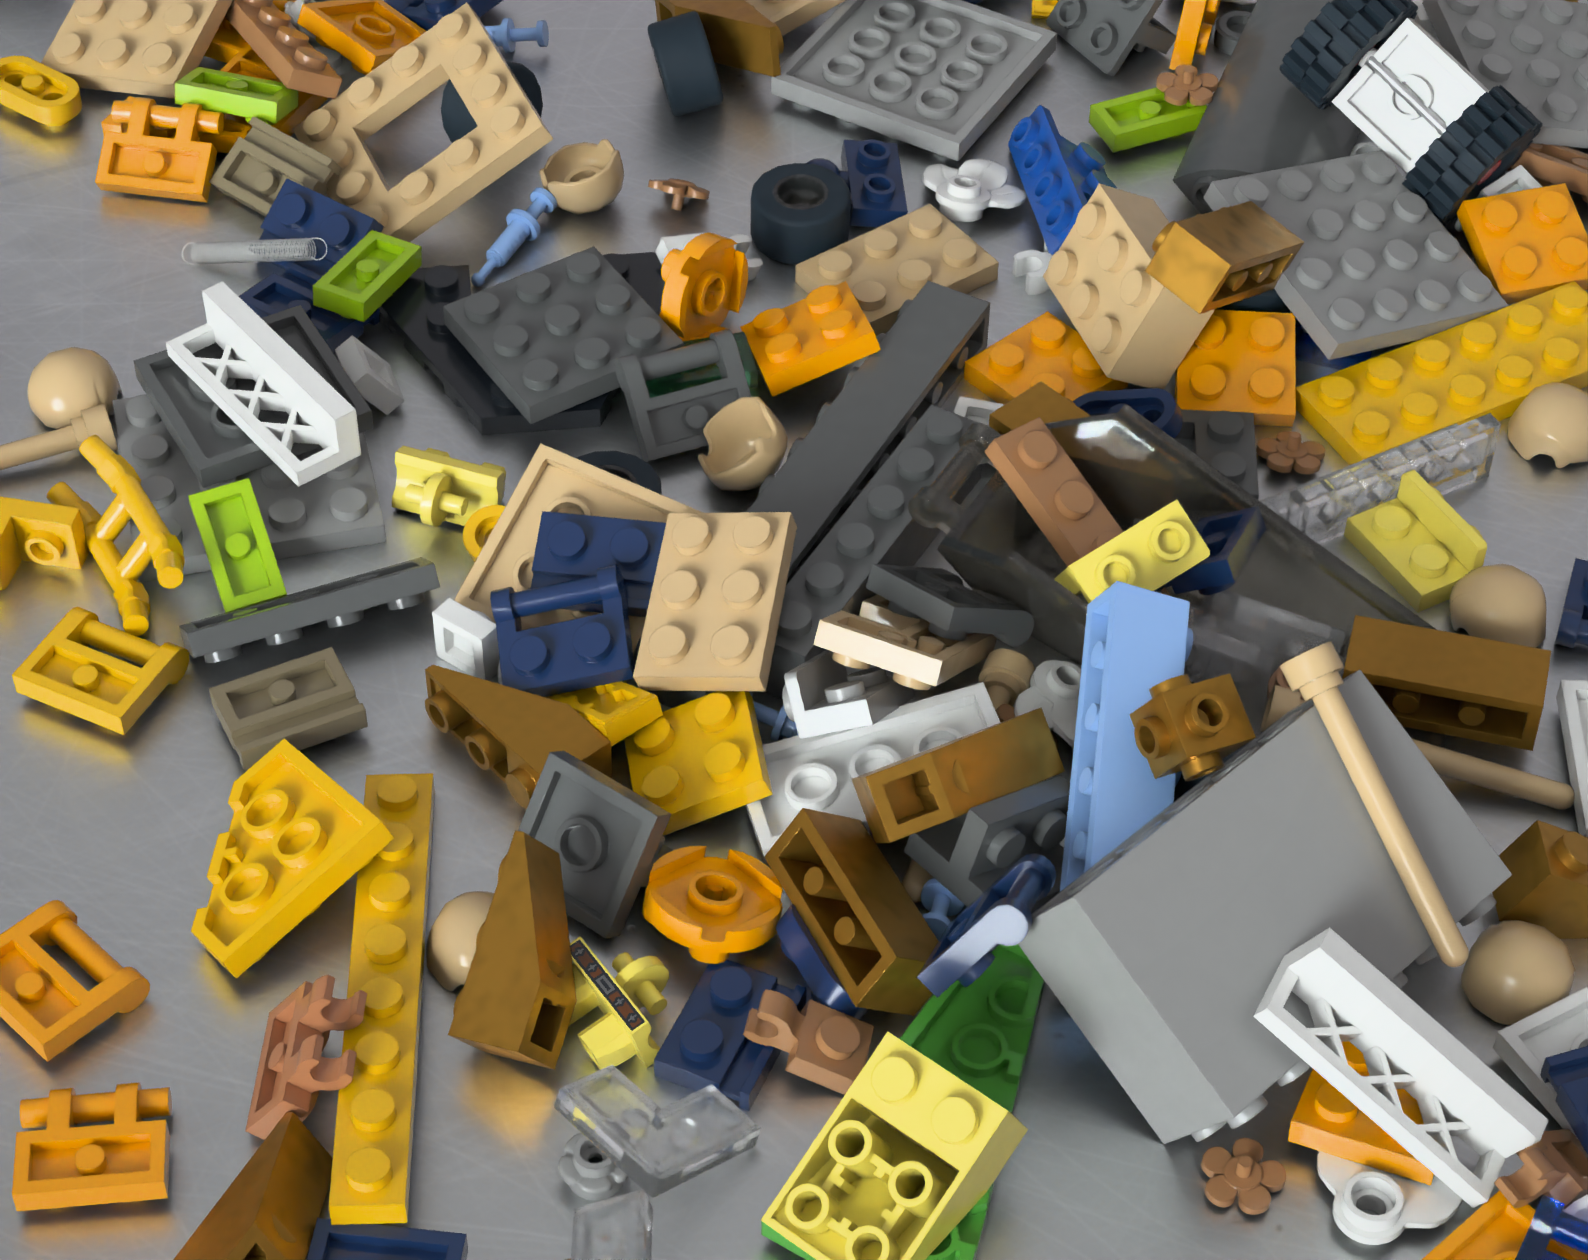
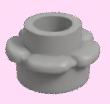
M585 1131L573 1136L565 1145L566 1155L562 1156L559 1160L560 1175L569 1184L571 1190L579 1197L593 1201L604 1200L615 1195L622 1188L632 1170V1158L629 1154L625 1153L626 1143L618 1135L609 1131ZM593 1157H599L602 1159V1162L589 1163V1160Z

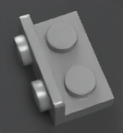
M830 650L821 652L785 673V685L782 691L785 712L788 718L795 722L799 739L874 725L898 709L899 706L904 705L915 697L913 688L895 682L892 679L893 675L887 676L886 670L880 667H872L848 675L846 666L832 659L833 651Z

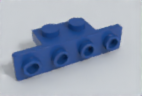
M1039 105L1029 117L1023 118L1015 126L1008 142V147L1047 249L1051 255H1054L1075 224L1079 211L1087 204L1098 184L1113 188L1117 187L1105 172L1103 166L1106 164L1103 156L1085 142H1081L1077 146L1061 136L1050 110Z

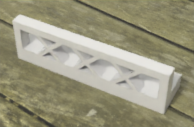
M223 281L202 290L207 323L166 342L168 356L298 487L360 456L361 448L356 409ZM214 343H217L224 350L221 359L201 358L193 355V353ZM228 378L253 379L256 382L254 391L227 389L225 385ZM260 410L287 412L289 414L287 424L261 422L258 419ZM293 443L318 444L324 449L302 461L291 452Z
M1330 927L1284 955L1253 1016L1472 1208L1489 1200L1495 1185L1494 1182L1498 1178L1505 1158L1539 1142L1548 1123V1119ZM1291 991L1308 1005L1315 1028H1306L1283 1008ZM1343 1041L1351 1042L1363 1053L1369 1076H1361L1348 1065L1342 1046ZM1396 1089H1404L1417 1100L1424 1124H1416L1403 1113ZM1451 1136H1458L1480 1155L1473 1173L1458 1161Z

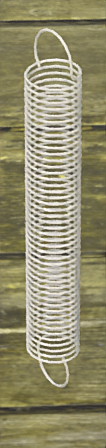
M321 238L190 242L184 246L185 248L188 244H193L191 257L193 260L192 250L194 247L195 261V248L197 257L198 246H202L204 258L202 257L203 261H201L199 247L200 261L198 260V264L309 261L313 259L321 260L325 257L324 255L320 259H315L316 246L312 239H320L325 243ZM310 240H312V242H313V244H314V247H315V255H314V258H313V251H314L313 245H312V256H311V258H310V255H311V246H310V243L308 242V241H310ZM307 243L309 244V247H310V255H309V257H308V252H309V250H308V245H307ZM193 260L194 263H188L187 261H185L187 264H191V265L196 264L194 260Z

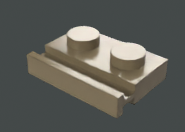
M253 116L249 121L252 128L243 139L239 136L209 181L220 192L266 217L286 179L325 196L329 190L325 185L333 173L339 175L342 168L328 156Z
M332 647L209 688L212 706L233 749H236L244 770L252 767L284 738L300 751L368 727L366 709L362 703H359L355 689Z

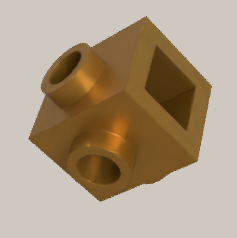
M1230 673L1193 684L1187 674L1163 681L1149 689L1152 699L1130 714L1135 728L1134 736L1140 753L1148 760L1155 779L1182 771L1185 781H1191L1211 774L1225 766L1223 758L1256 738Z

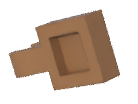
M765 990L762 993L758 1010L752 1008L749 1011L743 1035L757 1044L772 1046L788 1052L789 1056L785 1071L845 1095L866 1064L874 1026L811 999L799 1012L794 1001L788 996L777 991Z
M1570 1129L1544 1131L1539 1142L1516 1153L1524 1165L1515 1173L1509 1176H1501L1494 1182L1514 1208L1523 1207L1543 1195L1547 1200L1566 1209L1574 1201L1588 1194V1155Z

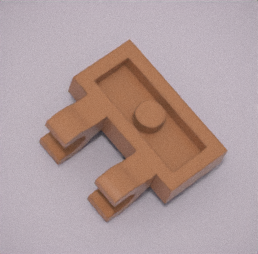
M325 975L315 980L313 984L305 981L269 1012L245 1132L265 1140L286 1112H294L303 1122L313 1110L319 1090H340L351 1083L357 1052L349 1049L338 1058H325L321 1056V1053L327 1044L330 1030L345 1031L361 1024L367 998L366 992L359 990L348 999L334 998L332 994L335 978Z

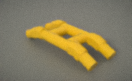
M92 435L84 440L79 451L97 469V474L108 484L111 491L117 494L104 514L101 516L88 501H83L63 481L51 487L46 498L55 505L80 508L86 535V545L114 591L113 596L118 604L119 614L122 616L123 629L129 634L140 636L149 628L150 599L143 584L137 582V580L153 560L154 568L157 569L159 584L168 589L178 587L183 581L184 550L177 537L169 532L143 490L141 479L135 469L121 455H117L98 435ZM132 518L141 533L122 557L114 542Z

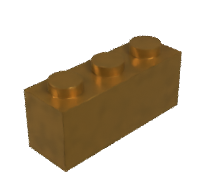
M1248 201L1227 208L1222 207L1213 212L1197 214L1194 217L1177 222L1172 221L1167 224L1153 242L1152 250L1156 254L1145 269V272L1197 313L1202 314L1274 289L1282 273L1287 270L1304 244V241L1252 201Z
M1355 615L1342 679L1360 669L1403 727L1533 751L1544 707L1551 651Z
M802 808L764 858L855 1007L915 1016L933 994L917 976L938 943V939L861 820Z

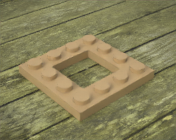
M467 2L453 13L441 18L435 26L413 42L398 49L391 58L366 76L354 81L336 99L310 113L304 121L293 128L300 142L333 159L342 168L339 175L333 173L325 185L329 189L326 193L327 196L377 220L384 226L381 233L407 242L417 238L553 140V137L486 28ZM450 79L476 122L477 127L461 139L454 141L446 150L415 172L407 175L400 183L390 189L364 141Z

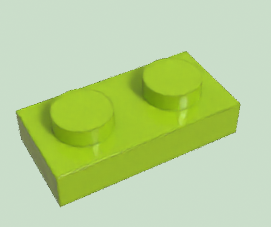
M197 67L175 82V104H201L202 109L205 111L222 112L223 115L245 117L248 123L254 116L269 125H274L298 107L299 91L286 88L282 82Z
M1156 87L1091 104L1089 123L1114 153L1195 131L1207 105H1192L1189 100H1187L1185 105L1181 106L1170 104L1164 99L1165 92L1160 91Z
M371 230L313 285V305L338 313L345 318L365 322L422 266V246Z
M246 478L189 495V503L225 613L286 596L287 592L250 479Z

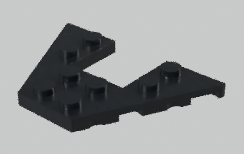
M610 253L603 255L659 315L665 281L661 276L662 265L656 253ZM439 265L430 268H418L380 306V313L384 316V325L391 333L399 334L403 337L405 349L424 370L431 369L444 385V393L456 406L467 411L468 420L481 435L601 427L611 410V400L622 392L621 387L530 424L444 324L443 306L471 295L469 265Z

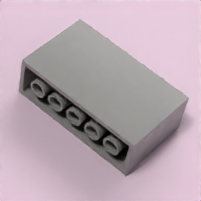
M1359 669L1342 679L1344 684L1338 688L1455 923L1459 922L1462 926H1466L1495 906L1497 901L1491 893L1512 874ZM1312 700L1304 702L1287 712L1226 760L1223 768L1207 775L1032 914L1033 920L1029 932L1023 941L1018 943L1163 1144L1190 1134L1196 1142H1199L1215 1133L1226 1123L1232 1129L1243 1125L1267 1106L1268 1102L1262 1093L1275 1082L1279 1086H1284L1311 1068L1310 1065L1253 1017L1284 955L1330 927L1399 989L1408 982V978L1403 973V970L1414 960L1418 965H1421L1438 955ZM1291 991L1283 1008L1306 1028H1315L1308 1005Z

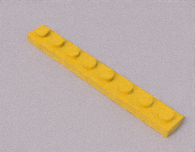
M433 773L366 775L364 807L383 822L394 839L376 854L367 866L358 870L347 999L359 990L366 992L367 998L361 1024L353 1029L345 1030L343 1035L342 1055L349 1049L357 1052L351 1083L338 1092L329 1195L331 1225L407 1223L435 797Z

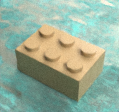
M1099 183L1087 204L1079 211L1076 222L1063 244L1051 257L1043 278L1106 377L1147 388L1164 389L1215 309L1202 314L1197 313L1145 272V269L1156 254L1152 250L1154 240L1161 230L1170 223L1153 199Z

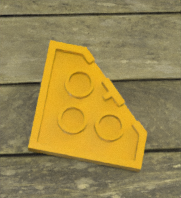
M285 738L233 782L228 804L234 810L228 832L218 834L206 876L213 884L207 907L197 909L191 932L204 948L236 979L251 965L261 960L277 942L304 918L314 913L321 906L322 902L358 870L367 866L374 856L394 839L379 818Z

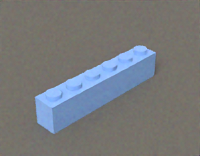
M1116 581L1087 604L1060 891L1174 802L1175 787L1180 780L1182 771L1157 779L1154 778L1148 760L1140 753L1134 736L1135 728L1130 714L1152 699L1149 692L1150 688L1168 679L1184 675L1185 662L1190 655L1193 645V631L1188 627L1190 601Z

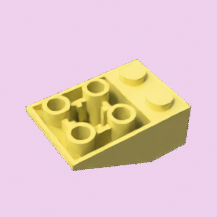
M887 1031L761 1221L816 1260H926L987 1193L1028 1129L1008 1110Z

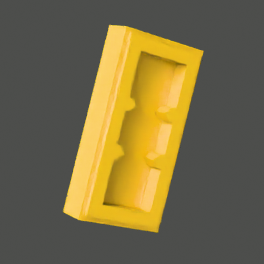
M623 681L546 697L569 704L611 742V747L663 716L657 695Z

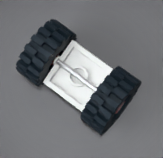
M1333 0L1331 3L1328 2L1320 10L1321 13L1316 19L1311 20L1304 28L1305 32L1290 46L1292 49L1285 54L1282 60L1284 63L1280 65L1279 70L1318 109L1325 110L1328 106L1331 107L1333 105L1339 108L1407 173L1406 180L1402 184L1412 193L1419 195L1425 200L1428 208L1442 225L1446 226L1449 222L1452 223L1458 218L1456 213L1462 201L1476 199L1483 188L1506 174L1505 171L1514 165L1521 157L1520 154L1531 145L1532 139L1539 134L1543 123L1502 85L1499 87L1495 86L1489 91L1414 20L1417 15L1418 6L1412 0Z

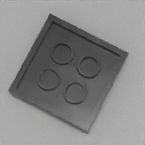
M595 247L572 254L443 306L444 324L530 424L619 388L620 385L615 371L616 358L635 354L639 359L684 347V342Z
M301 305L261 318L356 409L359 433L374 428L372 410ZM214 343L193 353V355L201 358L221 359L224 350L217 343ZM167 350L134 360L137 380L203 488L274 463L168 356ZM228 378L225 387L233 390L254 391L256 382L253 379ZM260 410L258 416L261 422L287 424L289 418L287 412ZM293 443L291 452L296 456L321 446L318 444Z

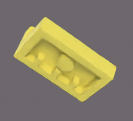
M1415 470L1402 474L1397 498L1347 518L1344 536L1417 613L1449 600L1452 587L1471 570L1483 566L1487 551V543L1480 532L1474 526L1469 525L1445 501L1442 494L1436 488L1431 487Z
M1176 499L1069 565L1054 579V582L1067 602L1082 593L1088 604L1116 581L1155 591L1209 557L1210 550Z

